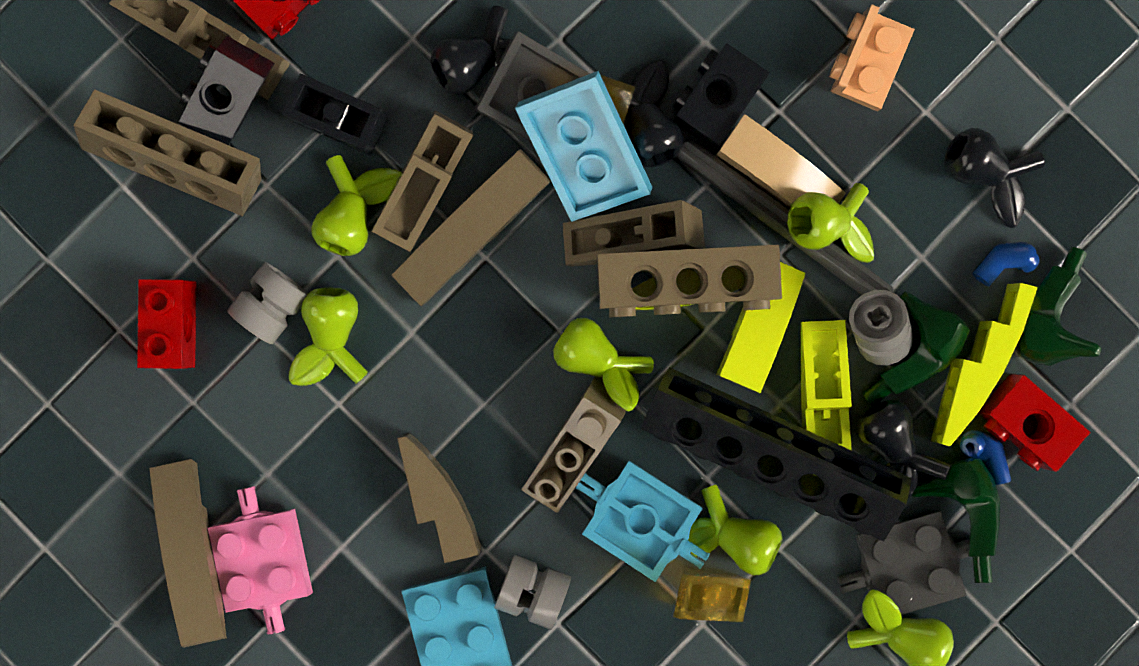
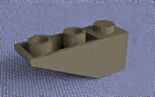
M593 378L521 489L556 513L559 512L625 415L626 410L618 406L606 392L603 378Z

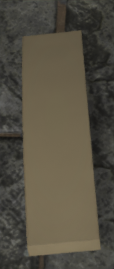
M111 0L109 3L114 8L200 60L210 44L217 48L226 36H229L275 64L258 95L269 100L290 65L281 56L248 38L242 32L209 14L190 0Z
M522 149L518 150L456 209L391 276L420 306H423L456 273L461 271L488 242L495 239L551 180Z
M189 459L149 468L161 556L180 644L182 647H189L225 639L227 637L222 594L207 529L209 527L208 512L201 502L197 463Z

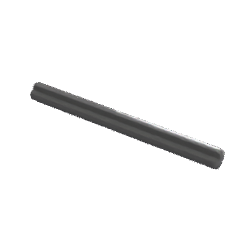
M688 138L683 143L677 159L861 295L873 290H887L893 293L894 289L891 285L834 243L818 250L802 248L789 234L787 226L789 210L695 140Z

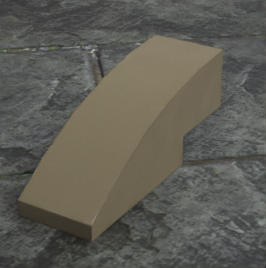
M435 110L371 232L411 252L451 180L453 171L471 141L473 131Z
M411 433L397 438L417 524L435 520L444 563L479 555L482 548L474 522L461 494L448 473L431 452Z

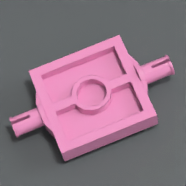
M255 486L236 490L242 511L241 516L232 522L213 525L207 529L225 613L247 608L263 609L267 634L269 635L286 630L280 605L287 600L307 597L313 593L295 509L276 513L259 511Z

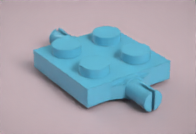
M630 460L618 479L607 487L588 476L587 473L584 474L581 481L595 490L582 482H579L575 489L580 490L597 501L594 516L582 535L654 582L657 581L666 565L678 555L698 567V569L702 568L704 561L691 554V552L705 561L708 559L710 553L705 552L688 541L691 526L703 508Z

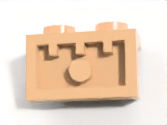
M871 4L863 15L860 13L855 14L846 34L847 38L852 39L846 55L839 53L829 77L835 79L830 92L878 112L882 109L915 29L878 14L880 7Z

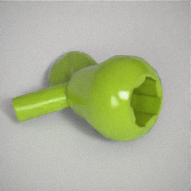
M336 155L328 159L326 164L340 193L317 214L312 223L311 233L316 243L323 249L337 255L351 256L358 254L367 243L369 235L367 205L387 201L401 172L391 168H375L362 173L356 180H353L342 156Z
M855 183L842 204L837 203L827 194L819 192H808L799 196L790 206L787 216L790 236L802 248L813 250L827 247L840 238L844 248L854 259L870 263L874 259L871 235L863 222L854 216L868 195V188L861 183Z
M314 289L307 294L301 306L302 318L314 344L302 349L296 355L289 369V381L297 386L315 384L327 377L334 368V365L337 364L357 384L368 371L344 346L357 319L358 302L355 296L345 289Z
M580 317L572 320L560 336L553 350L554 359L562 369L574 373L603 377L606 392L618 406L626 411H632L639 400L638 385L631 374L651 373L654 368V362L650 356H618L617 350L606 338L600 326L589 318Z
M713 485L702 489L701 492L710 517L698 518L694 521L690 529L688 541L707 553L720 546L734 560L738 567L747 574L756 576L766 573L774 562L783 540L777 525L764 519L729 518L718 486Z
M874 589L867 593L862 603V612L871 628L849 631L847 633V640L851 649L888 643V646L909 666H946L953 650L954 640L951 629L944 622L935 618H902L898 606L886 594Z

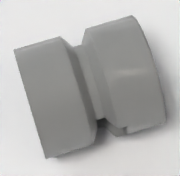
M264 262L250 280L251 291H241L229 306L227 312L249 332L269 344H274L288 326L285 319L286 316L296 315L300 311L302 302L308 293L279 269Z
M873 290L864 293L855 300L850 309L849 322L860 354L867 361L876 365L897 363L907 356L913 344V332L904 301L897 294L887 290Z
M514 554L494 608L516 617L524 612L527 614L529 622L552 630L567 594L571 576L551 568L543 572L538 571L536 562ZM529 590H534V593L531 594V593H529L528 591H529Z

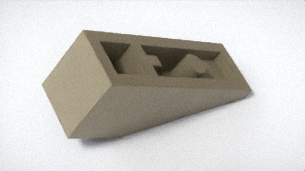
M683 200L563 223L565 263L567 266L597 265V254L705 248L702 210Z

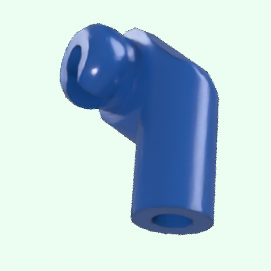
M1029 243L998 244L989 252L972 275L979 282L990 287L1004 269L1017 268L1025 273L1031 272L1038 266L1040 258L1036 248Z
M971 430L966 432L960 441L961 452L967 457L981 459L994 478L996 485L1010 482L1011 476L1003 444L982 431Z

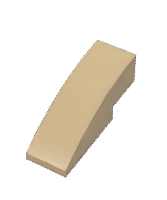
M745 114L716 154L751 178L750 182L788 208L799 196L808 192L827 194L837 203H840L846 194L807 159Z

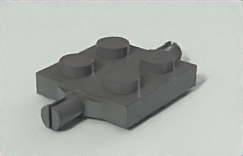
M935 511L895 523L885 541H881L871 535L856 534L855 537L861 554V570L837 576L838 584H844L839 586L842 594L866 587L868 591L872 589L878 590L890 597L898 606L901 615L967 596L960 575V559L968 557V549L966 548L969 547V539L954 543L947 533L941 511Z

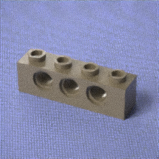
M95 89L73 125L82 150L241 216H244L261 182L260 158Z
M779 245L597 254L599 309H609V317L636 316V307L654 306V315L681 314L680 305L698 304L699 313L726 311L725 303L743 302V310L770 309V300L782 299ZM727 267L739 269L744 276V284L738 292H730L722 284L721 277ZM690 269L699 276L700 286L692 295L682 293L677 287L676 278L681 270ZM648 272L654 277L656 287L649 297H640L633 292L631 279L635 273Z

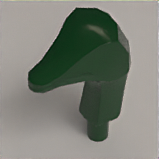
M1071 247L1062 267L1053 266L1036 291L1024 331L1020 337L1021 356L1032 363L1051 366L1077 357H1099L1102 351L1100 345L1065 330L1060 323V316L1065 303L1081 282L1078 273L1087 256L1084 250Z
M904 291L899 297L904 301L907 310L919 328V346L915 353L907 360L880 373L882 378L862 393L863 396L874 406L891 392H894L896 395L945 370L961 352L970 332L965 321L953 312L934 307Z
M967 458L956 461L950 466L946 480L933 477L917 484L911 496L950 498L959 502L965 508L970 521L968 557L973 559L974 583H991L993 580L990 556L996 555L1000 526V497L994 478L981 459Z

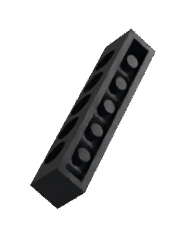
M670 367L657 389L640 428L653 434L659 440L681 447L700 459L709 460L734 472L739 477L750 479L773 490L780 496L789 497L814 509L821 515L830 516L855 528L862 534L871 535L881 541H885L907 504L912 481L911 477Z

